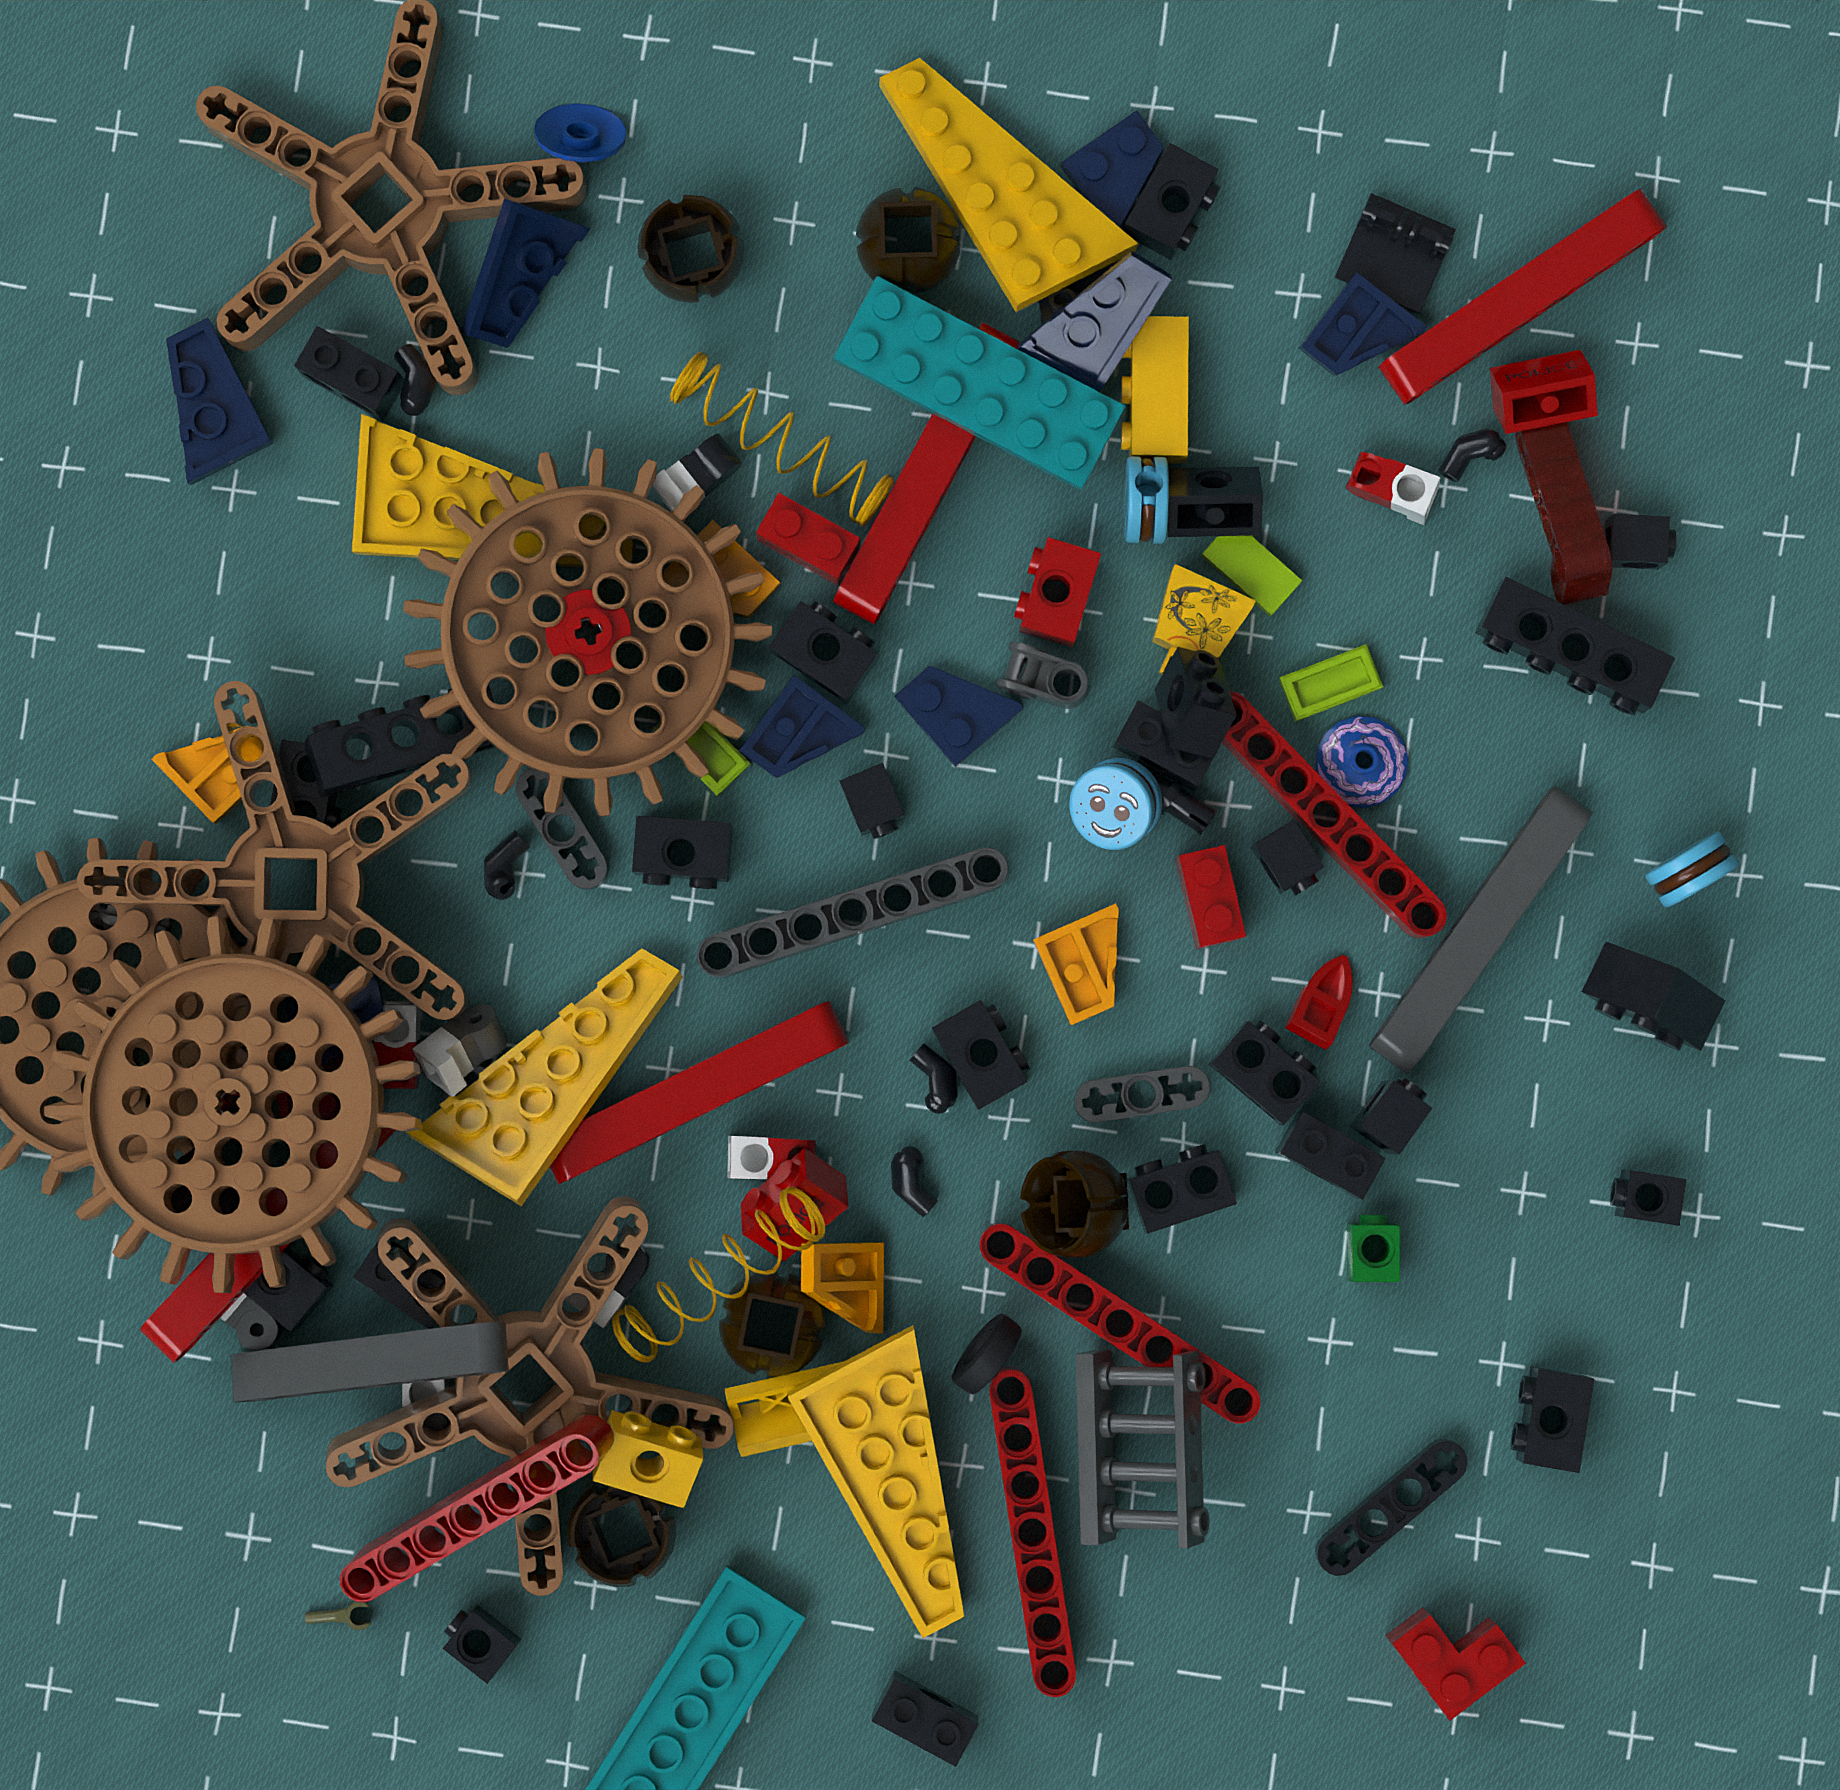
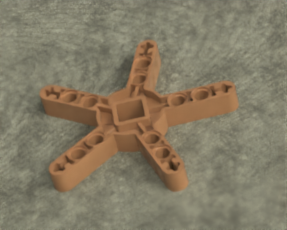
M407 0L397 11L370 132L353 135L341 141L333 148L228 88L211 86L204 89L198 96L196 112L211 134L310 190V210L315 223L310 230L230 299L218 312L217 328L225 340L235 349L245 352L259 347L351 266L359 271L370 274L389 275L429 368L438 384L445 392L451 395L467 394L477 383V367L428 259L441 243L448 223L497 218L504 198L543 212L570 210L577 208L583 203L587 195V185L582 170L575 161L550 158L438 170L433 159L419 146L443 39L442 23L435 7L429 1ZM421 18H426L429 25L420 26L417 36L420 44L418 46L416 45L417 39L411 25H419ZM409 61L421 63L420 71L415 76L410 78L399 76V71L405 63ZM408 106L411 108L410 116L405 121L392 122L389 120V115L395 107ZM227 107L232 116L238 120L236 126L231 119L224 115L218 114L214 117L213 111L216 108L223 111ZM264 126L271 128L270 137L265 142L260 144L250 142L251 134L255 129ZM300 149L311 151L310 160L305 165L298 167L290 165L291 156ZM386 174L411 202L374 233L350 205ZM569 176L571 182L568 184V191H560L558 185L561 184V177ZM538 178L544 179L545 184L543 187L546 192L544 195H541L542 192L537 180ZM525 180L530 183V189L524 196L515 198L507 195V189L512 182ZM480 185L484 188V193L479 200L472 203L461 200V194L466 187ZM313 255L322 258L321 266L316 272L312 274L301 273V263L305 258ZM421 277L429 280L428 288L422 295L410 296L406 293L407 285L414 278ZM275 286L287 288L286 297L281 303L276 305L266 303V296L270 289ZM255 303L266 315L264 318L261 319L256 311L253 310L252 306ZM239 319H242L249 327L243 334L234 325ZM442 319L447 322V330L439 338H428L425 336V328L432 320ZM451 352L460 367L461 376L459 378L453 379L449 374L450 368L442 353Z
M230 681L222 685L215 694L214 708L251 828L243 833L234 843L225 861L111 859L89 861L78 872L77 885L81 894L90 901L104 904L225 906L233 924L248 938L243 953L247 955H254L258 930L263 918L274 919L280 923V938L275 950V960L291 965L295 954H303L306 945L317 934L330 941V945L333 943L430 1016L442 1020H451L459 1017L468 1005V994L461 982L361 908L365 894V877L362 866L464 796L472 784L470 767L458 756L456 760L451 754L437 756L332 828L318 820L297 815L265 707L259 693L246 683L240 681ZM236 693L245 699H249V703L243 705L245 720L251 724L257 722V727H243L239 714L228 709V705L235 702L234 695ZM234 727H242L235 732L233 730ZM250 737H259L264 745L263 754L254 762H246L241 755L242 744ZM446 765L452 770L460 767L461 772L456 775V779L459 782L456 787L452 788L445 783L433 790L441 796L436 802H434L431 793L420 785V782L425 778L432 786L443 778L440 770ZM264 782L274 783L278 792L276 801L268 807L257 805L254 795L256 788ZM408 791L419 792L423 799L421 810L414 816H404L399 810L400 797ZM378 818L384 826V833L379 841L367 844L361 839L360 827L365 820ZM271 860H317L316 911L270 910ZM103 869L106 876L125 878L126 887L105 886L102 894L101 888L93 886V878L101 877ZM154 869L161 876V887L155 894L147 896L140 889V878L146 871ZM203 870L209 877V888L203 895L195 897L190 894L187 888V881L193 872ZM373 928L380 934L381 946L375 954L365 955L358 948V937L364 930ZM404 957L414 958L420 968L417 979L409 984L400 982L395 974V967L398 961ZM431 971L437 975L435 979L430 981L432 985L440 990L446 991L450 987L455 990L452 994V999L456 1002L453 1009L443 1007L439 1011L436 1008L439 999L428 990H423L421 998L416 995V991L427 983ZM239 996L231 1003L230 1015L234 1021L239 1009L244 1006L251 1007L247 996ZM236 1045L230 1048L227 1057L233 1054ZM245 1046L238 1047L235 1055V1061L241 1064L242 1067L248 1059V1050Z
M623 1196L611 1200L605 1206L541 1312L515 1311L500 1316L493 1312L413 1222L404 1218H395L386 1222L378 1234V1253L380 1259L441 1328L484 1322H506L509 1370L530 1353L557 1384L521 1414L494 1384L507 1372L455 1378V1385L344 1432L332 1439L326 1451V1472L330 1480L341 1487L357 1486L473 1435L488 1448L508 1455L510 1460L581 1417L595 1415L607 1422L611 1411L605 1405L608 1399L616 1394H624L631 1399L629 1406L625 1410L620 1411V1413L637 1412L659 1425L669 1428L674 1425L688 1428L696 1436L702 1438V1448L716 1449L724 1446L733 1434V1422L727 1406L721 1399L706 1394L596 1372L593 1369L589 1352L582 1341L646 1237L648 1220L641 1204L633 1198ZM632 1213L635 1226L632 1228L625 1225L617 1236L620 1247H622L619 1249L612 1242L619 1230L616 1218L617 1216L626 1218ZM395 1236L399 1240L409 1237L408 1250L415 1258L411 1266L409 1256L401 1248L398 1247L393 1251L390 1250L391 1237ZM604 1252L613 1257L612 1265L603 1272H595L587 1267L589 1259L596 1253ZM428 1269H435L440 1271L445 1278L440 1286L428 1289L419 1284L418 1277ZM573 1293H580L588 1298V1303L579 1312H569L562 1307L563 1301L567 1296ZM465 1304L474 1308L476 1314L468 1323H456L449 1316L452 1309L458 1305ZM671 1404L676 1407V1413L670 1420L663 1422L657 1421L652 1417V1413L657 1406ZM688 1408H690L693 1418L687 1417ZM433 1413H442L450 1420L447 1427L438 1431L428 1429L423 1422L427 1416ZM711 1414L716 1415L719 1423H712L709 1430H704L701 1421L706 1422L710 1419ZM396 1432L405 1438V1442L398 1449L389 1450L381 1446L379 1443L380 1438L386 1433ZM365 1442H370L371 1453L374 1459L369 1458V1450L365 1451ZM347 1453L351 1459L355 1458V1466L348 1468L345 1462H340V1454ZM542 1461L548 1470L555 1472L549 1463ZM512 1486V1491L518 1493L517 1490ZM557 1492L514 1517L520 1579L523 1587L528 1592L538 1596L553 1593L558 1589L563 1578ZM534 1514H542L549 1519L547 1526L538 1531L526 1528L524 1523L527 1518ZM534 1549H543L546 1564L545 1574L536 1575Z

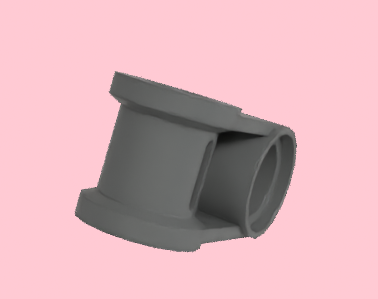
M1010 642L1008 649L1012 654L1004 677L997 680V688L1023 698L1036 699L1065 709L1077 707L1084 701L1088 692V679L1086 672L1081 666L1052 656L1033 646L1019 642ZM1027 662L1023 676L1019 679L1023 665ZM1064 674H1071L1077 677L1081 684L1078 692L1069 697L1058 694L1054 689L1056 679Z

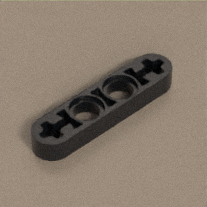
M1447 1439L1435 1440L1427 1445L1322 1535L1315 1548L1316 1559L1319 1565L1326 1572L1335 1576L1346 1575L1357 1568L1463 1476L1468 1464L1463 1448ZM1442 1450L1446 1454L1454 1451L1456 1456L1453 1457L1452 1464L1455 1468L1450 1473L1442 1468L1431 1477L1438 1482V1485L1431 1489L1427 1479L1415 1471V1469L1422 1464L1428 1472L1438 1462L1434 1456L1437 1451ZM1404 1479H1415L1422 1487L1421 1498L1413 1505L1401 1504L1396 1497L1398 1484ZM1371 1509L1382 1511L1386 1517L1385 1529L1382 1533L1375 1536L1366 1535L1360 1527L1362 1515ZM1351 1525L1355 1535L1365 1542L1367 1546L1360 1551L1358 1545L1354 1542L1344 1552L1348 1558L1344 1564L1341 1565L1336 1560L1328 1564L1326 1559L1329 1557L1330 1552L1327 1546L1333 1541L1338 1546L1347 1542L1351 1537L1343 1531Z

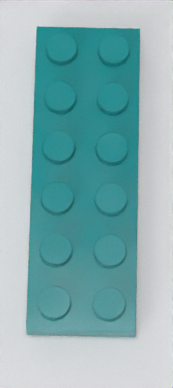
M876 276L833 357L835 363L1082 491L1126 407Z
M726 1565L585 1790H698L805 1621L806 1615Z

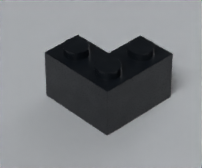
M1605 942L1581 991L1597 1002L1594 1008L1597 1012L1616 1021H1620L1623 1015L1633 1018L1631 1021L1632 1025L1647 1033L1656 1035L1654 1038L1656 1041L1677 1051L1681 1050L1683 1044L1701 1051L1725 1003L1723 998L1680 968L1609 942Z

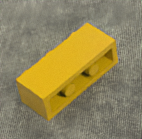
M1148 316L1122 357L1130 358V376L1121 377V404H1130L1129 422H1121V450H1129V457L1137 456L1141 457V460L1150 458L1152 461L1153 457H1165L1168 464H1185L1188 456L1189 317Z

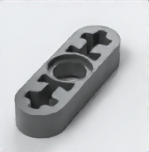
M532 768L525 770L516 782L517 797L566 877L573 885L580 889L591 890L599 887L607 878L609 871L608 862L563 788L562 802L564 805L558 807L554 814L546 813L540 820L536 813L543 811L544 806L535 796L527 798L526 793L531 789L528 781L534 777L540 782L549 781V774ZM557 816H569L575 823V833L566 842H557L550 836L549 825ZM584 837L588 842V846H583L579 849L589 861L597 859L599 863L594 868L596 877L590 881L584 875L578 878L575 876L574 872L580 866L572 853L566 859L561 855V851L574 848Z
M1194 1066L1092 1080L1078 1088L1074 1096V1106L1078 1115L1089 1122H1104L1189 1109L1201 1105L1207 1099L1210 1083L1206 1074ZM1185 1073L1190 1074L1192 1081H1200L1201 1090L1194 1092V1100L1186 1101L1184 1094L1177 1093L1168 1095L1172 1102L1171 1105H1162L1163 1088L1158 1080L1159 1076L1168 1077L1167 1086L1181 1083L1182 1075ZM1139 1080L1149 1082L1155 1090V1099L1146 1108L1135 1107L1128 1098L1130 1086ZM1113 1083L1122 1084L1120 1099L1125 1112H1115L1117 1103L1101 1106V1114L1093 1115L1091 1108L1083 1107L1082 1099L1089 1097L1090 1088H1098L1100 1095L1115 1094L1111 1086Z

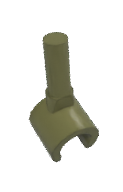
M352 1600L346 1608L306 1612L305 1621L306 1624L346 1622L354 1630H363L370 1626L371 1621L355 1622L350 1618V1613L355 1607H369L370 1604L368 1602Z

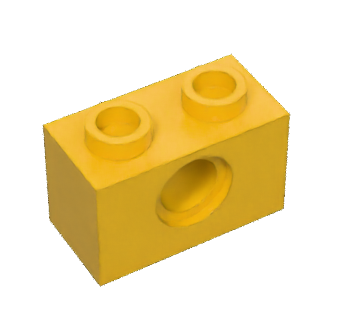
M611 1410L607 1423L611 1426L614 1433V1442L611 1449L593 1469V1481L684 1508L703 1462L702 1438L696 1436L690 1429L674 1425L669 1428L653 1423L649 1418L637 1412H626L624 1414ZM645 1451L659 1453L653 1459H644L639 1456Z

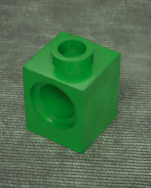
M1359 1215V1224H1347L1348 1281L1400 1282V1225L1387 1224V1215ZM1376 1234L1383 1239L1385 1252L1380 1259L1370 1262L1364 1258L1361 1247L1363 1241L1368 1236Z

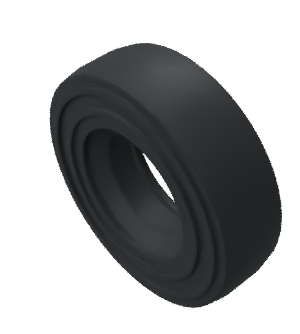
M1002 1313L992 1318L973 1338L960 1357L952 1374V1380L955 1384L972 1395L983 1389L1000 1371L1012 1354L1021 1336L1022 1328L1010 1317Z

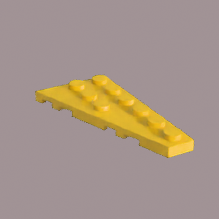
M921 58L880 77L879 87L1015 312L1118 261L1129 252L1137 250L1138 243Z
M361 413L352 552L357 555L417 558L421 549L437 551L447 559L459 560L472 540L464 532L456 528L449 519L447 510L452 504L467 510L479 525L485 527L496 516L504 512L503 506L491 491L488 479L490 474L498 471L508 480L511 490L519 502L543 493L544 486L515 476L513 473L448 447H442L419 438L417 435L405 430H399L377 421V419ZM586 516L579 522L580 533L586 539L598 540L606 533L605 523L597 516ZM523 533L514 541L517 553L526 558L538 555L542 549L540 539L532 533ZM634 539L624 541L620 547L622 557L629 563H633ZM565 556L556 563V566L583 567L581 562L572 556Z
M641 948L598 981L597 988L575 1005L571 1002L558 1012L560 1017L541 1031L536 1029L480 1072L479 1079L459 1095L449 1096L440 1103L441 1108L421 1123L420 1130L408 1131L406 1133L413 1140L522 1206L683 978L680 970Z
M914 1325L787 1391V1397L922 1638H925L963 1618L964 1610Z

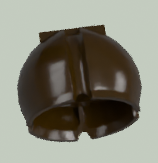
M914 187L910 193H904L901 188L891 189L880 194L870 202L860 217L856 230V237L862 241L857 246L859 261L864 271L873 281L878 276L903 290L913 288L916 293L925 292L944 281L957 263L961 244L955 240L960 234L959 222L950 206L933 192ZM931 217L932 252H885V218Z
M683 195V199L679 203H673L670 199L664 201L650 213L639 233L637 249L639 258L646 260L642 267L645 277L657 291L679 302H699L700 297L705 294L710 295L712 298L719 296L731 286L743 264L744 243L742 239L736 236L740 230L736 219L720 203L704 196ZM710 232L719 265L675 277L666 244Z
M1084 1150L1060 1151L1038 1161L1028 1171L1023 1182L1020 1199L1025 1200L1029 1207L1021 1213V1217L1028 1235L1040 1249L1066 1258L1089 1257L1108 1248L1117 1239L1122 1230H1129L1127 1173H1119L1105 1158Z
M777 1271L769 1275L754 1273L749 1276L748 1288L742 1297L735 1299L726 1297L722 1307L727 1313L724 1319L719 1320L721 1342L734 1363L750 1374L755 1375L758 1371H765L768 1374V1378L798 1372L813 1361L821 1349L823 1341L819 1337V1332L826 1328L825 1309L823 1305L801 1292V1278L798 1275L790 1273L788 1277H780ZM745 1278L731 1289L730 1295L739 1293L744 1288ZM754 1299L799 1308L790 1352L745 1343Z
M595 1484L590 1487L576 1502L567 1525L569 1547H574L578 1551V1556L575 1559L577 1565L592 1579L613 1587H630L636 1584L637 1578L640 1576H645L647 1579L655 1576L665 1566L673 1552L676 1540L675 1517L669 1516L666 1513L668 1504L608 1485L601 1488ZM635 1500L651 1542L613 1557L596 1516Z

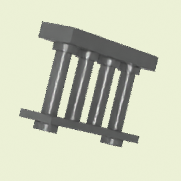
M1090 1350L1076 1354L1081 1545H1101L1115 1540L1119 1528L1178 1530V1548L1188 1549L1205 1542L1210 1519L1203 1500L1200 1392L1205 1385V1369L1203 1364L1199 1362V1351H1188L1173 1355V1367L1115 1366L1114 1362L1111 1361V1350ZM1115 1385L1174 1386L1175 1415L1117 1414L1113 1409L1112 1390L1115 1388ZM1117 1433L1175 1434L1176 1463L1118 1462V1459L1114 1457V1437ZM1118 1481L1177 1482V1511L1120 1509L1115 1504V1485Z

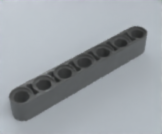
M1556 785L1551 787L1379 1028L1369 1044L1372 1050L1406 1074L1415 1067L1586 826L1593 814L1590 809Z
M989 847L955 856L711 935L699 945L697 961L704 972L715 978H727L993 892L1005 882L1008 872L1007 861L998 850ZM991 858L998 863L1000 875L996 880L984 883L975 877L973 866L979 859ZM938 872L949 873L955 880V890L947 897L935 896L929 889V879ZM895 886L904 887L911 895L910 905L907 909L899 912L890 910L884 903L885 893L888 889ZM855 900L865 906L867 914L861 924L849 926L841 921L839 913L841 907L846 902ZM804 915L816 916L821 921V933L813 940H802L796 935V922ZM762 929L771 930L777 938L776 948L768 955L756 954L751 948L752 936L755 932ZM715 944H725L732 951L731 962L724 969H712L707 963V952Z
M506 1322L465 1324L230 1355L233 1402L235 1403L274 1400L509 1371Z

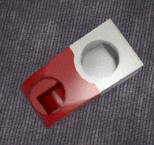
M1360 452L1345 488L1364 500L1385 506L1406 515L1409 520L1424 525L1438 492L1440 477L1390 458L1385 459L1371 453Z
M384 1001L385 1010L395 1009L399 1011L404 1021L393 1031L382 1034L374 1039V1049L379 1065H388L403 1060L418 1063L420 1068V1063L413 1048L420 1043L423 1010L411 1001ZM420 1074L408 1080L386 1082L383 1084L384 1089H417Z
M728 1136L727 1178L769 1179L774 1175L781 1163L791 1160L804 1148L816 1155V1140Z

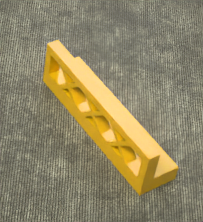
M842 1362L725 1388L726 1401L733 1419L740 1456H749L812 1441L789 1401L787 1391ZM760 1399V1401L741 1406L739 1404L745 1401Z

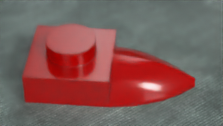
M1341 955L1333 958L1314 973L1308 984L1301 989L1285 1026V1029L1324 1050L1332 1045L1352 995V972L1347 956Z

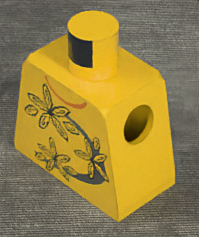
M1175 564L1168 579L1152 640L1153 643L1169 650L1159 670V674L1163 675L1177 647L1193 651L1204 650L1215 657H1220L1254 607L1256 600Z

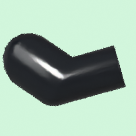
M407 344L399 348L394 355V359L406 374L400 393V406L406 414L418 416L424 412L430 403L436 379L412 344Z
M1487 428L1461 435L1456 439L1438 472L1448 480L1458 483L1471 460L1484 457L1487 460L1495 461L1502 457L1506 449L1505 441L1500 438L1498 432Z
M515 830L484 859L485 889L490 896L498 900L508 899L515 892L513 863L530 848L528 843Z
M923 1043L909 1061L929 1077V1094L925 1097L927 1108L933 1113L942 1114L948 1110V1107L954 1106L958 1097L956 1071L948 1062Z
M906 1146L901 1152L896 1153L891 1161L892 1189L903 1201L924 1217L938 1200L919 1184V1167L924 1163L922 1152L916 1147Z

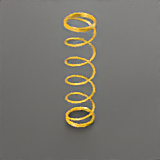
M701 351L692 357L671 390L670 402L679 404L698 390L715 373L703 409V419L706 426L711 427L722 423L752 396L740 431L741 448L746 451L756 448L772 436L789 419L777 453L776 467L778 473L787 474L794 471L826 442L813 480L815 498H823L830 495L863 466L852 495L849 515L851 521L859 524L860 527L865 526L888 494L894 481L893 477L887 474L880 479L864 502L857 517L854 518V505L868 466L867 459L860 461L831 489L823 494H817V482L831 443V436L824 437L795 465L787 470H781L780 460L795 417L794 411L789 412L759 441L751 446H745L743 443L744 433L758 394V388H753L723 417L715 422H708V406L722 366L721 363L715 365L696 384L707 364L708 355Z
M786 1187L780 1193L782 1213L794 1231L802 1238L808 1240L806 1245L796 1247L781 1241L769 1217L763 1211L756 1209L755 1217L757 1222L768 1236L777 1243L778 1260L772 1269L762 1271L749 1266L736 1241L730 1235L723 1233V1245L730 1255L744 1267L746 1280L744 1288L739 1293L733 1295L724 1294L716 1290L703 1264L698 1259L690 1257L689 1265L692 1272L712 1292L713 1305L711 1312L702 1318H693L682 1313L680 1303L674 1292L666 1283L658 1281L656 1288L662 1300L680 1316L681 1327L679 1334L674 1340L668 1342L656 1340L651 1327L638 1310L626 1304L624 1308L614 1313L612 1319L613 1331L619 1344L635 1360L643 1363L654 1360L658 1355V1344L670 1346L676 1344L682 1338L684 1318L690 1321L704 1322L714 1315L716 1294L732 1299L742 1297L748 1288L749 1270L764 1275L775 1273L780 1267L782 1260L781 1245L788 1249L802 1251L808 1249L813 1242H818L825 1235V1223L816 1204L803 1191L795 1187ZM788 1193L796 1196L803 1202L811 1222L812 1233L807 1231L795 1218L787 1201ZM759 1214L765 1219L772 1232L765 1226ZM815 1222L818 1228V1235H815ZM726 1238L733 1244L740 1258L730 1248ZM693 1261L700 1267L708 1283L697 1272ZM660 1285L671 1295L676 1307L666 1298ZM620 1315H625L636 1331L648 1339L651 1348L650 1356L642 1355L628 1342L621 1330L619 1323Z

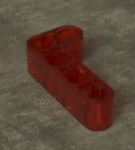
M1567 422L1515 432L1518 453L1552 554L1550 577L1556 600L1564 605H1570L1606 596L1612 576L1611 554Z

